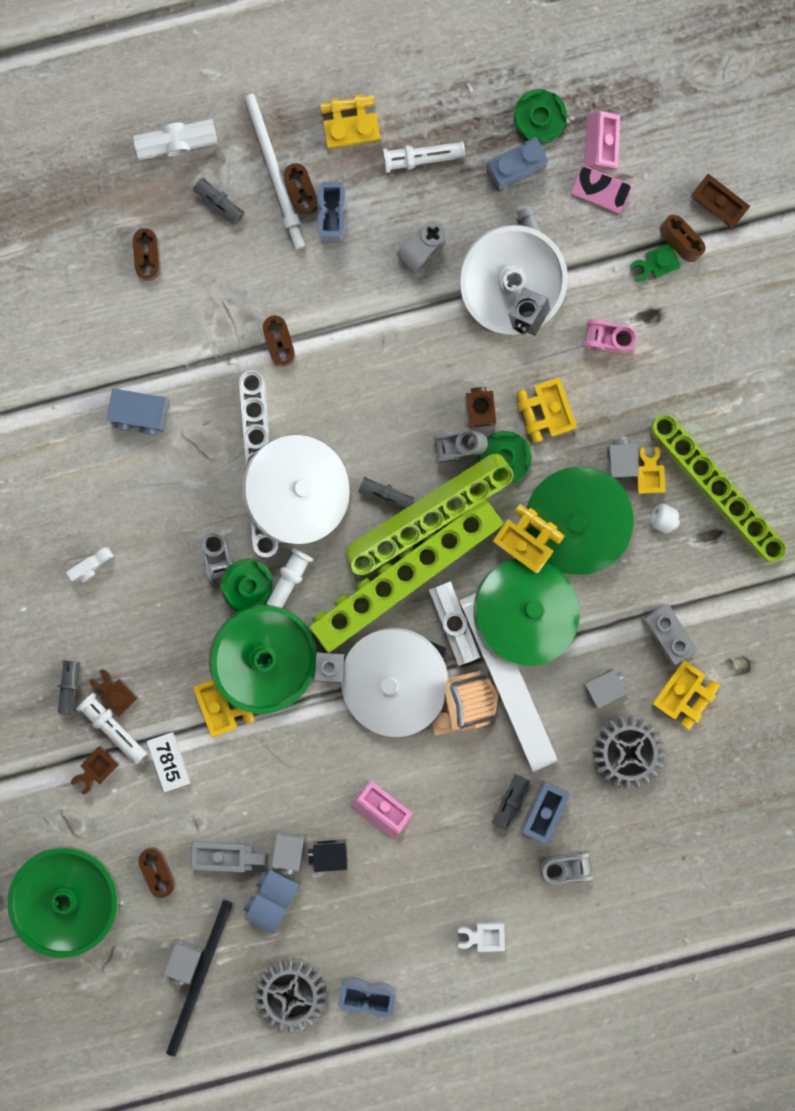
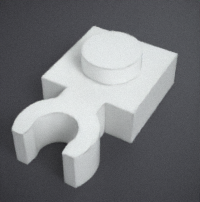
M104 547L66 573L71 581L80 580L83 583L95 575V569L113 558L114 555L109 547Z
M504 922L477 923V930L475 931L466 926L458 928V933H466L469 936L467 941L458 942L459 948L467 949L472 944H477L478 952L505 951Z

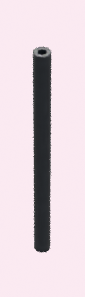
M223 899L168 1045L166 1054L176 1057L233 905V902Z

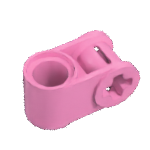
M587 319L588 331L586 341L582 343V347L625 354L633 348L636 334L632 328L603 320ZM596 330H598L597 340H595ZM626 334L630 338V344L620 346L616 342V336Z

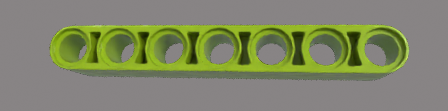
M661 415L654 419L649 428L652 437L756 555L766 562L782 559L786 553V545L682 426L670 415ZM659 421H665L670 426L668 435H662L658 432L657 424ZM677 441H682L687 445L688 451L686 455H679L676 452L675 444ZM696 461L702 462L705 465L706 470L702 476L697 475L693 470V465ZM714 481L720 482L723 486L721 496H716L711 491ZM733 501L741 506V513L737 517L733 516L729 511V506ZM750 522H755L759 526V533L755 537L748 533L747 527ZM769 542L774 543L777 547V553L773 557L768 556L765 550Z
M499 454L487 456L352 542L345 552L352 571L358 575H366L507 486L513 479V471L506 460ZM501 468L499 472L494 473L497 469ZM478 483L476 487L471 488L473 484ZM456 497L452 502H448L451 498ZM433 512L430 516L425 517L427 513ZM410 527L408 530L402 531L404 528ZM387 541L384 545L379 546L382 542ZM364 556L362 559L356 560L358 557Z

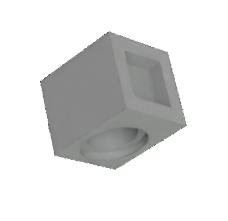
M629 439L613 440V445L607 447L608 474L614 479L636 478L639 476L637 443L630 444Z
M317 652L315 680L342 682L345 654Z
M610 669L583 683L597 709L627 694L624 688L628 684L621 671L616 673L614 669Z
M278 831L272 867L278 868L279 873L294 874V870H300L305 835Z
M178 939L164 975L168 976L169 981L178 985L190 984L204 948Z

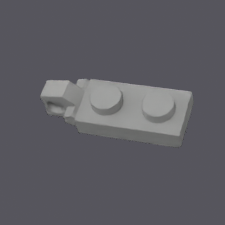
M191 842V870L245 872V870H252V864L265 865L267 863V852L253 851V845H247L246 843Z

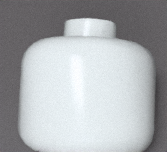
M663 503L655 507L650 517L651 527L666 534L677 529L680 524L679 512L675 508Z

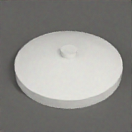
M523 225L500 226L484 233L468 249L463 258L459 273L460 294L469 313L489 330L508 335L521 334L512 328L508 314L523 288L548 298L550 311L542 323L544 325L560 308L568 284L566 263L556 244L540 231ZM527 311L522 316L529 317L533 315L534 312Z
M290 435L273 440L255 453L246 468L243 478V499L247 512L254 524L264 534L276 541L287 544H306L317 541L327 536L338 526L347 510L350 487L345 467L336 453L317 439L302 435Z
M386 628L365 636L353 646L344 661L341 688L348 709L364 727L380 735L403 737L423 730L437 718L446 702L444 684L448 683L449 679L443 658L426 638L407 629Z

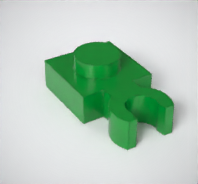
M669 243L646 252L645 257L647 261L636 260L629 266L630 269L640 267L643 270V274L635 278L636 282L644 281L651 272L654 278L657 279L681 268L677 255Z

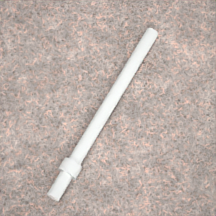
M249 94L244 98L284 214L282 220L285 229L289 230L295 249L303 248L305 243L299 228L301 223L298 214L294 213L255 95Z

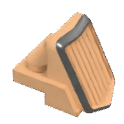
M481 671L448 677L449 682L444 684L446 694L445 705L437 718L432 722L434 735L469 730L491 724L490 720L496 716L499 693L487 676L481 675Z

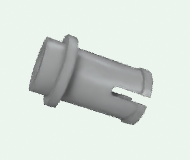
M530 206L516 212L518 216L516 221H520V224L523 226H528L541 232L535 217L536 210L533 211Z

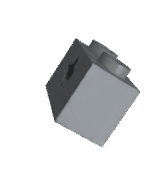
M663 604L641 618L670 664L676 665L698 651L669 604Z

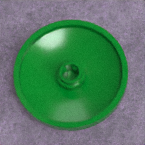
M573 466L550 474L533 491L526 507L527 509L532 508L538 513L537 516L545 522H551L556 525L557 530L564 535L563 540L559 544L552 539L547 541L545 545L552 549L553 553L546 562L567 574L587 575L609 567L624 553L633 534L634 510L627 492L611 475L596 468ZM532 525L526 530L536 539L541 533Z
M512 559L496 566L480 583L473 605L476 630L484 645L502 661L516 666H537L556 659L572 643L579 625V603L575 590L567 577L548 562L544 564L539 573H535L518 559Z
M267 604L244 608L229 617L214 636L209 652L211 678L220 694L228 702L241 710L258 714L282 710L298 700L307 690L313 679L317 655L315 640L307 625L298 616L284 608Z
M74 847L50 848L30 858L15 874L9 888L7 900L10 922L19 938L34 951L55 958L78 956L97 946L112 928L117 916L119 903L115 880L106 865L93 854Z

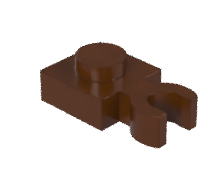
M101 669L99 672L104 676V682L99 684L95 679H91L89 682L93 688L104 692L99 699L117 717H120L139 697L121 679L113 683L111 681V674L107 670Z
M100 745L80 765L86 772L76 775L71 780V784L74 785L78 780H83L86 783V787L82 790L81 794L84 795L92 789L93 780L101 784L120 763Z

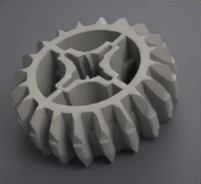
M633 715L629 716L627 724L624 717L619 716L618 726H616L613 720H609L608 724L612 729L608 731L606 728L601 727L600 731L605 734V737L595 736L594 738L595 741L601 743V747H592L593 752L600 753V756L593 758V762L603 763L598 766L597 771L602 773L607 770L603 778L609 781L614 776L613 785L616 787L623 780L624 789H629L630 781L633 782L636 789L640 788L639 779L641 778L648 785L650 783L647 777L649 773L655 778L658 776L657 772L653 770L654 766L658 768H663L664 766L657 761V758L666 757V753L658 752L659 748L665 747V743L655 741L661 737V733L654 732L651 734L655 727L652 723L643 728L645 725L644 718H640L637 724H635V717ZM626 730L640 732L637 737L627 742L622 741L616 736L618 733ZM645 739L648 740L650 746L648 762L640 754V749L644 745ZM610 742L618 750V755L612 766L607 755ZM619 743L629 748L633 745L632 751L639 761L627 756V759H624L626 753ZM629 763H635L642 768L632 774L618 772L621 767L624 768Z
M293 957L288 958V965H284L283 960L278 959V969L270 963L267 967L269 973L262 971L260 977L263 981H257L255 985L256 988L262 991L254 993V998L261 1000L256 1003V1009L265 1008L260 1017L265 1019L270 1016L271 1018L268 1022L270 1027L274 1025L275 1021L278 1022V1031H282L284 1025H288L289 1033L294 1031V1025L296 1024L298 1029L303 1031L305 1028L304 1021L310 1026L314 1025L312 1016L316 1018L321 1017L322 1013L318 1008L323 1009L326 1007V1002L321 999L328 996L327 991L319 990L326 986V981H316L321 976V972L316 971L311 974L310 972L314 965L310 963L306 969L303 968L304 959L301 958L298 961V965H293ZM293 974L290 982L287 984L278 983L277 986L272 984L280 976ZM300 977L309 983L313 997L308 996V992L300 988ZM293 983H295L294 996L297 998L293 997V1000H290L289 1006H287V993L289 989L291 990ZM269 993L274 994V997L282 1002L281 1012L271 1003ZM310 1005L302 1013L289 1015L294 1006Z

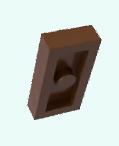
M710 174L705 176L690 196L731 229L736 226L750 208L749 204Z

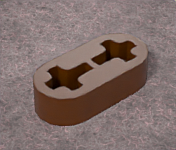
M298 163L290 164L284 171L286 186L297 212L309 215L316 210L318 205L315 190L306 168ZM296 170L298 174L303 173L300 177L302 186L297 187L294 179L289 180L292 177V171ZM304 191L308 199H313L310 201V207L305 208L304 205L298 204L302 201L300 192Z
M670 215L661 223L660 234L685 261L695 262L704 254L706 249L705 243L680 216Z
M142 228L136 231L133 236L134 266L136 273L141 279L152 281L159 276L161 269L159 242L152 230ZM143 235H147L151 240L153 239L152 242L148 243V252H145L144 246L139 243L140 240H143ZM145 257H149L150 264L155 266V269L150 270L149 275H146L145 271L141 270V267L145 266Z
M277 315L270 316L263 323L265 339L274 363L285 367L292 364L295 359L293 343L285 320ZM276 321L277 325H283V328L279 329L280 339H276L272 331L268 332V329L272 327V322ZM279 343L283 344L285 351L290 350V354L287 355V360L282 361L280 357L276 358L275 354L279 353L277 345Z
M149 847L140 854L139 866L152 894L158 898H164L169 896L174 890L175 879L162 851L156 847ZM147 853L158 857V860L155 862L156 871L151 863H145V860L148 858ZM157 874L160 875L163 881L168 880L167 891L164 892L162 888H156L159 882Z

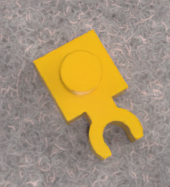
M641 447L638 455L644 466L638 467L639 476L636 477L637 494L665 493L664 465L656 466V461L660 457L659 447H654V456L652 458H648L645 455V448Z

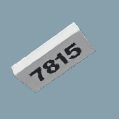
M174 732L147 741L164 792L191 783Z

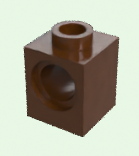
M486 387L471 388V393H466L465 395L468 428L496 425L493 390L487 391ZM477 400H483L487 403L488 410L485 413L479 414L474 411L473 403Z

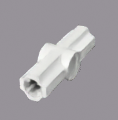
M213 119L186 125L184 123H171L163 126L161 130L133 136L139 160L162 155L170 157L181 156L189 153L190 149L218 144Z
M451 581L430 589L429 592L458 666L480 658ZM451 616H458L462 620V627L458 631H451L447 627V620Z

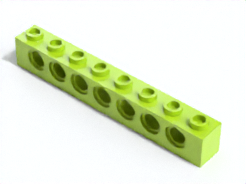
M487 499L483 500L460 517L444 525L445 528L438 533L433 532L423 538V544L416 549L411 546L400 553L401 560L396 564L392 565L389 561L377 570L379 576L372 581L369 578L363 580L355 586L358 591L351 597L344 594L333 602L336 608L329 613L323 610L312 618L314 624L310 626L311 630L327 652L330 653L503 526V521ZM474 518L478 522V530L474 533L466 532L463 527L465 519ZM445 534H452L456 537L457 544L453 549H446L442 546L441 539ZM423 550H431L434 553L435 561L431 565H424L420 562L419 555ZM406 565L412 568L413 577L411 580L402 581L398 578L397 572L401 566ZM382 581L388 582L392 588L390 595L387 597H380L376 593V586ZM363 597L369 601L370 607L366 613H358L355 610L354 602L356 599ZM338 613L344 614L347 617L348 623L344 629H337L332 624L333 617Z

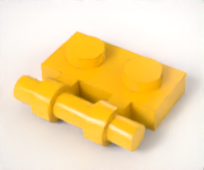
M363 94L354 95L355 98L343 100L332 98L331 102L320 103L322 114L333 112V120L323 121L328 150L381 142L377 114L365 113V107L375 106L374 95L363 96ZM357 109L358 116L342 118L341 111Z
M560 377L535 385L533 388L536 397L529 399L526 389L516 392L519 401L517 406L519 412H523L527 424L525 429L527 434L531 435L533 444L543 441L540 431L542 429L548 428L551 438L577 429ZM540 405L544 420L537 422L532 407Z
M520 504L515 510V514L521 517L519 523L516 524L508 519L493 542L535 573H539L553 553V550L545 544L549 539L559 544L563 540L564 535L557 530L556 525L551 522L547 523L538 517V513L532 508L527 509ZM530 525L541 532L537 539L526 531Z
M682 660L652 704L674 720L680 712L686 714L681 725L690 730L695 722L698 723L702 718L700 714L707 704L714 701L716 698L714 694L720 685L711 680L706 688L700 684L706 675L687 661ZM694 692H697L700 697L691 708L686 703Z
M213 680L193 687L212 738L238 728L235 720L237 716L242 715L245 725L256 721L251 712H246L239 708L231 710L229 702L217 690Z

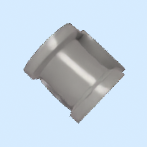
M434 221L426 223L400 247L396 255L414 273H417L445 243L443 226ZM429 231L432 233L438 231L437 241L433 238L430 241L428 240Z
M479 431L449 432L433 435V440L436 441L438 450L437 463L480 455L488 446L486 436ZM471 436L476 441L475 447L472 450L468 446V440Z
M210 532L201 541L206 575L210 585H214L215 581L221 580L222 574L225 572L216 573L215 570L227 569L229 565L234 563L230 555L227 539L219 532ZM212 536L218 537L221 540L222 546L217 552H213L208 548L207 542Z
M576 851L565 855L547 857L540 864L539 871L541 876L552 885L586 882L594 879L589 867L588 857L591 856L590 851ZM552 864H557L560 867V871L555 877L547 876V869Z

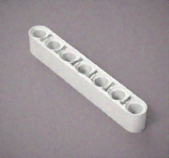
M252 370L243 373L239 379L246 468L255 453L270 442L266 385L263 377L258 372ZM249 378L259 379V387L256 390L249 391L246 389L245 383ZM253 404H258L262 408L261 414L256 418L249 417L247 413L248 408ZM254 431H261L264 434L263 442L258 445H253L250 442V436ZM251 519L254 551L261 557H273L279 550V541L264 534ZM263 538H270L273 541V549L268 553L261 552L259 548V543Z
M476 593L459 600L528 763L532 771L535 772L558 762L518 666L509 664L496 657L488 650L479 637L473 616Z

